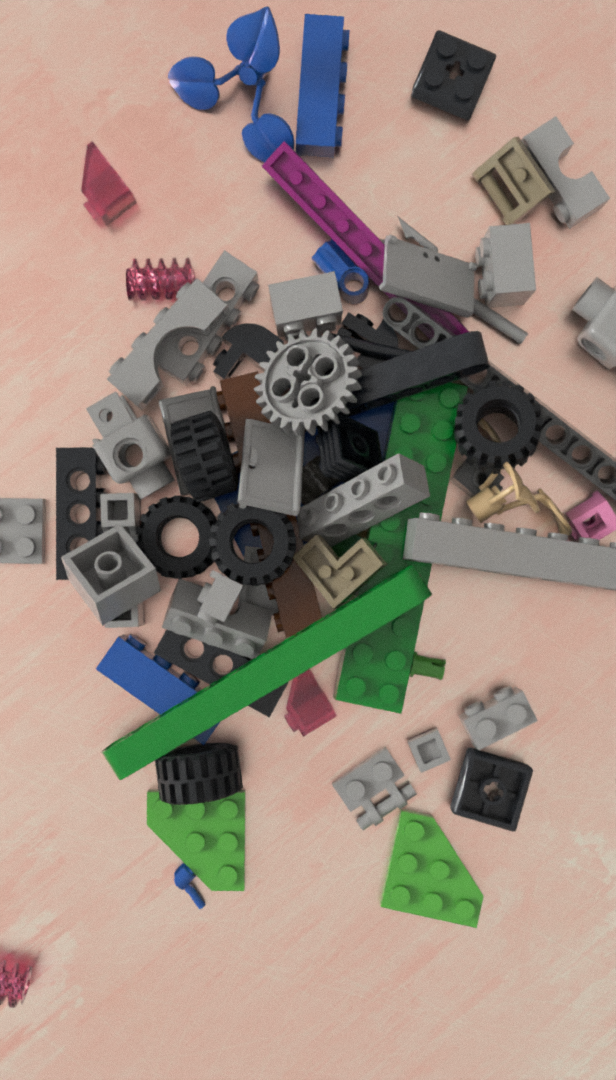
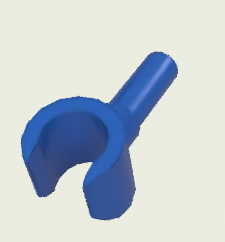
M183 863L174 873L175 885L179 889L185 890L196 906L202 909L206 904L190 883L196 875Z

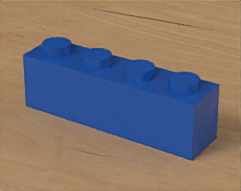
M305 14L295 144L296 153L299 156L334 158L335 147L342 146L343 127L336 126L337 115H344L345 94H339V83H346L347 62H341L342 51H348L350 30H343L344 16Z
M124 634L118 636L96 667L97 671L158 714H162L202 690L198 687L200 682L185 671L179 674L171 668L172 663L158 655L154 656L144 649L146 644L133 634H130L128 637ZM219 723L195 736L194 739L205 745Z

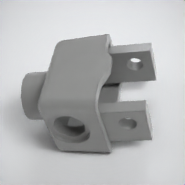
M596 277L572 310L588 321L578 336V344L610 370L614 366L616 367V286L612 288Z
M116 391L86 408L103 437L101 440L93 439L94 444L92 446L116 483L130 482L141 500L175 480L165 464V461L171 456L170 448L152 417L143 415L137 418L124 395L119 396ZM112 412L113 417L108 421V415ZM133 444H137L143 452V459L136 467L130 465L126 459V451Z

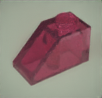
M91 141L86 149L81 192L87 200L83 206L94 220L100 217L107 226L134 206L137 201L128 186L93 141Z
M311 669L292 679L286 704L288 713L284 717L292 731L296 732L299 730L304 737L337 717V713Z

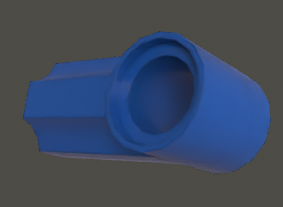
M333 239L325 242L317 249L316 253L312 256V261L323 273L335 271L338 290L343 300L350 304L363 302L369 292V280L366 272L357 267ZM351 280H358L363 284V287L355 292L349 291L345 286Z

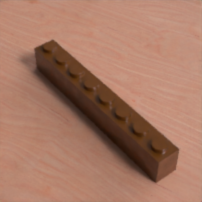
M258 371L220 380L222 390L216 392L220 410H227L230 422L224 423L228 441H235L238 453L232 454L237 474L241 472L245 420L253 419L272 424L270 419L268 420L261 413L263 409L256 403L260 396L254 391V388L261 385L255 378V375L259 374ZM286 514L294 528L296 554L303 547V542L300 539L296 516ZM250 523L253 537L259 535L263 548L257 549L259 562H261L270 555L273 549V536L264 525ZM294 559L290 567L286 569L280 578L278 577L273 582L265 584L269 600L276 599L279 612L273 613L278 633L284 631L285 637H290L322 618L314 584Z

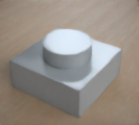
M437 728L407 740L421 773L451 760Z

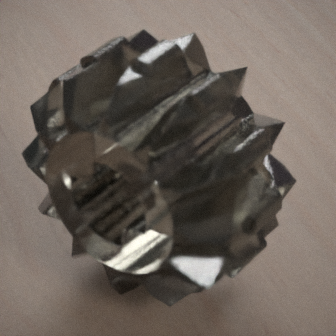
M320 455L303 466L301 503L303 505L328 493L341 482L336 478H327L322 474L319 468Z

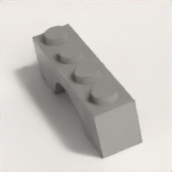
M198 278L192 284L187 282L176 294L178 300L170 309L165 307L158 313L153 321L155 326L147 334L145 332L141 333L132 343L131 348L133 350L125 359L119 358L109 370L111 375L107 380L141 410L164 387L158 372V359L163 347L172 338L184 333H198L209 336L230 312L228 305Z
M136 493L100 494L101 528L103 533L121 524L135 543L139 541V535L136 534L137 527H140V498ZM143 602L106 623L105 628L139 627L144 625Z

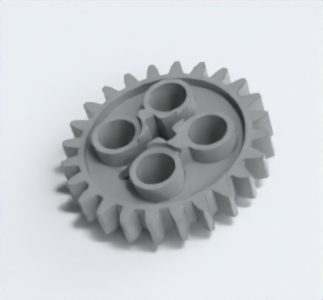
M314 328L309 337L301 329L299 339L295 340L291 334H288V343L286 345L277 341L278 351L276 353L272 351L266 352L270 361L269 363H259L265 372L255 375V378L261 385L255 387L254 391L260 396L256 403L263 409L261 413L268 420L270 419V422L276 428L280 427L287 434L293 429L298 436H302L306 428L313 436L316 432V426H320L326 432L328 431L327 421L332 420L334 423L339 424L340 421L337 414L339 412L344 414L350 413L345 405L347 402H357V399L351 392L361 389V385L355 379L361 377L362 373L356 367L360 362L353 354L354 351L348 343L345 344L339 335L334 338L328 330L321 335L317 328ZM305 359L302 364L296 366L300 360ZM334 368L329 375L324 376L329 369ZM290 388V391L285 396H282L284 391ZM319 398V401L314 406H310L314 399Z

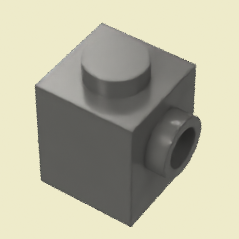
M465 460L449 480L469 497H473L481 491L479 486L487 480L493 469L486 468V472L478 470V464L474 463L471 466ZM498 474L489 488L496 485L501 492L503 487L499 484L505 477L502 474Z

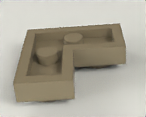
M315 535L293 557L333 609H337L387 565L366 538H361L339 558L321 535Z

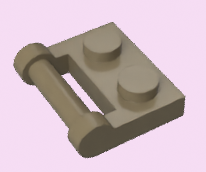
M519 137L512 138L472 173L475 180L483 184L503 214L504 218L502 220L505 225L516 224L527 213L555 192ZM495 169L519 203V206L514 208L492 175Z

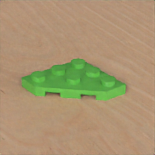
M149 789L147 791V826L211 891H244L246 790H240L232 796L216 801L174 805L162 802L159 798L158 789Z
M400 809L380 906L382 908L477 928L484 896L438 823L430 814Z

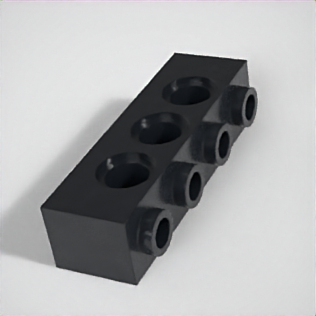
M93 447L56 448V580H68L61 557L74 550L76 542L80 538L90 541L103 533L101 528L100 494H107L106 488H101V475H106L107 469ZM87 473L90 483L86 489L79 491L76 488L75 480L79 474ZM85 505L89 509L90 516L86 522L79 523L76 520L75 512L78 507Z
M170 630L165 631L154 651V654L208 684L214 683L252 660L234 652L208 645L205 642H202L204 646L203 654L201 656H192L187 651V643L193 638L176 634ZM227 655L233 662L232 669L228 672L219 671L215 665L217 656ZM289 681L248 706L270 717Z

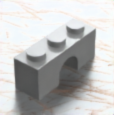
M556 116L522 138L521 141L555 190L549 198L554 204L553 210L560 222L566 223L569 229L600 210L608 202L610 197L592 171L578 179L568 178L561 172L558 160L568 154L574 143Z
M183 579L178 580L170 598L162 628L205 642L208 645L234 652L240 656L254 659L259 655L267 641L272 611L241 601L235 614L228 615L225 622L218 620L216 625H213L197 616L203 604L197 601L203 587Z

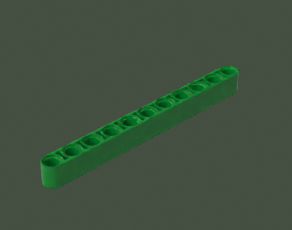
M410 565L121 737L102 750V754L117 778L122 780L428 599L432 593L415 565Z

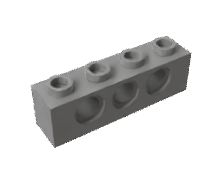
M224 250L203 281V284L217 296L219 291L225 287L232 288L235 291L232 299L224 301L228 305L230 312L209 336L198 333H184L172 338L160 353L158 367L186 386L191 380L196 382L205 369V365L202 363L208 354L214 355L223 342L221 335L227 326L232 328L240 318L242 312L239 308L245 299L251 301L260 286L257 283L259 280L258 273ZM187 341H195L199 345L198 350L192 355H185L182 353L183 344Z
M398 453L300 507V512L297 515L300 539L309 542L315 535H321L327 544L332 547L429 497L430 493L425 467Z

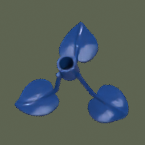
M268 6L256 12L240 16L229 26L226 34L228 48L236 59L242 61L240 65H237L229 73L215 79V69L211 62L204 58L193 56L181 59L172 66L168 73L169 83L185 103L199 110L212 108L220 97L219 89L216 85H222L236 75H239L240 80L244 84L256 85L257 88L251 113L253 123L245 125L242 129V137L246 148L254 157L262 162H265L284 141L294 150L295 142L292 130L283 118L271 113L263 114L260 118L258 117L262 90L266 85L263 78L276 66L280 55L278 31Z

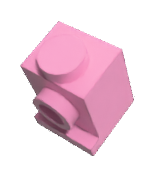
M598 490L592 493L593 496L565 513L570 520L571 536L575 541L579 537L600 540L616 530V515L608 501Z

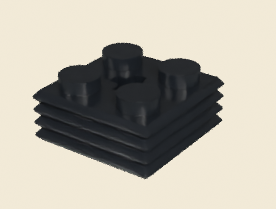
M438 30L415 80L411 96L455 116L470 120L495 62L496 54ZM452 71L458 73L455 80L449 78Z
M338 413L337 416L340 423L336 424L332 420L327 421L328 431L325 432L320 426H317L316 442L320 449L321 461L319 468L322 474L327 478H336L346 483L383 461L378 431Z
M468 748L450 809L455 815L514 832L517 829L533 769L528 764L484 751H478L474 748ZM494 782L499 790L487 796L484 787Z

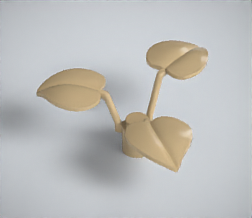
M482 418L477 425L483 428L494 442H502L493 427ZM508 462L504 463L503 467L512 478L513 485L502 492L499 491L496 485L489 488L498 476V474H493L492 472L487 480L479 486L481 491L466 501L480 523L496 513L500 515L504 511L525 504H529L533 511L538 513L540 509L536 501H539L551 510L557 522L559 533L568 536L572 534L568 520L553 500L541 488L537 490L538 494L533 495L528 487L523 484L517 471ZM515 491V499L517 501L503 505L507 502L504 497Z

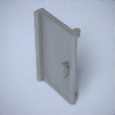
M390 234L385 238L383 282L380 284L379 289L469 318L474 313V271L477 269L478 264L468 263L397 239L396 236Z
M214 386L208 390L159 400L180 495H188L190 493L184 483L173 451L170 437L171 423L211 410L219 419L228 442L222 412L217 399V390Z
M253 419L245 420L238 493L240 508L244 509L246 506H252L293 516L299 514L305 429L302 436H298L293 429L287 434L280 427L276 428L273 424Z

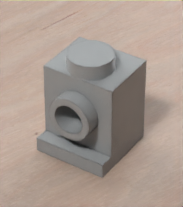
M212 570L209 576L215 580L212 585L207 582L204 585L197 601L203 603L197 616L216 625L218 620L226 621L243 585Z

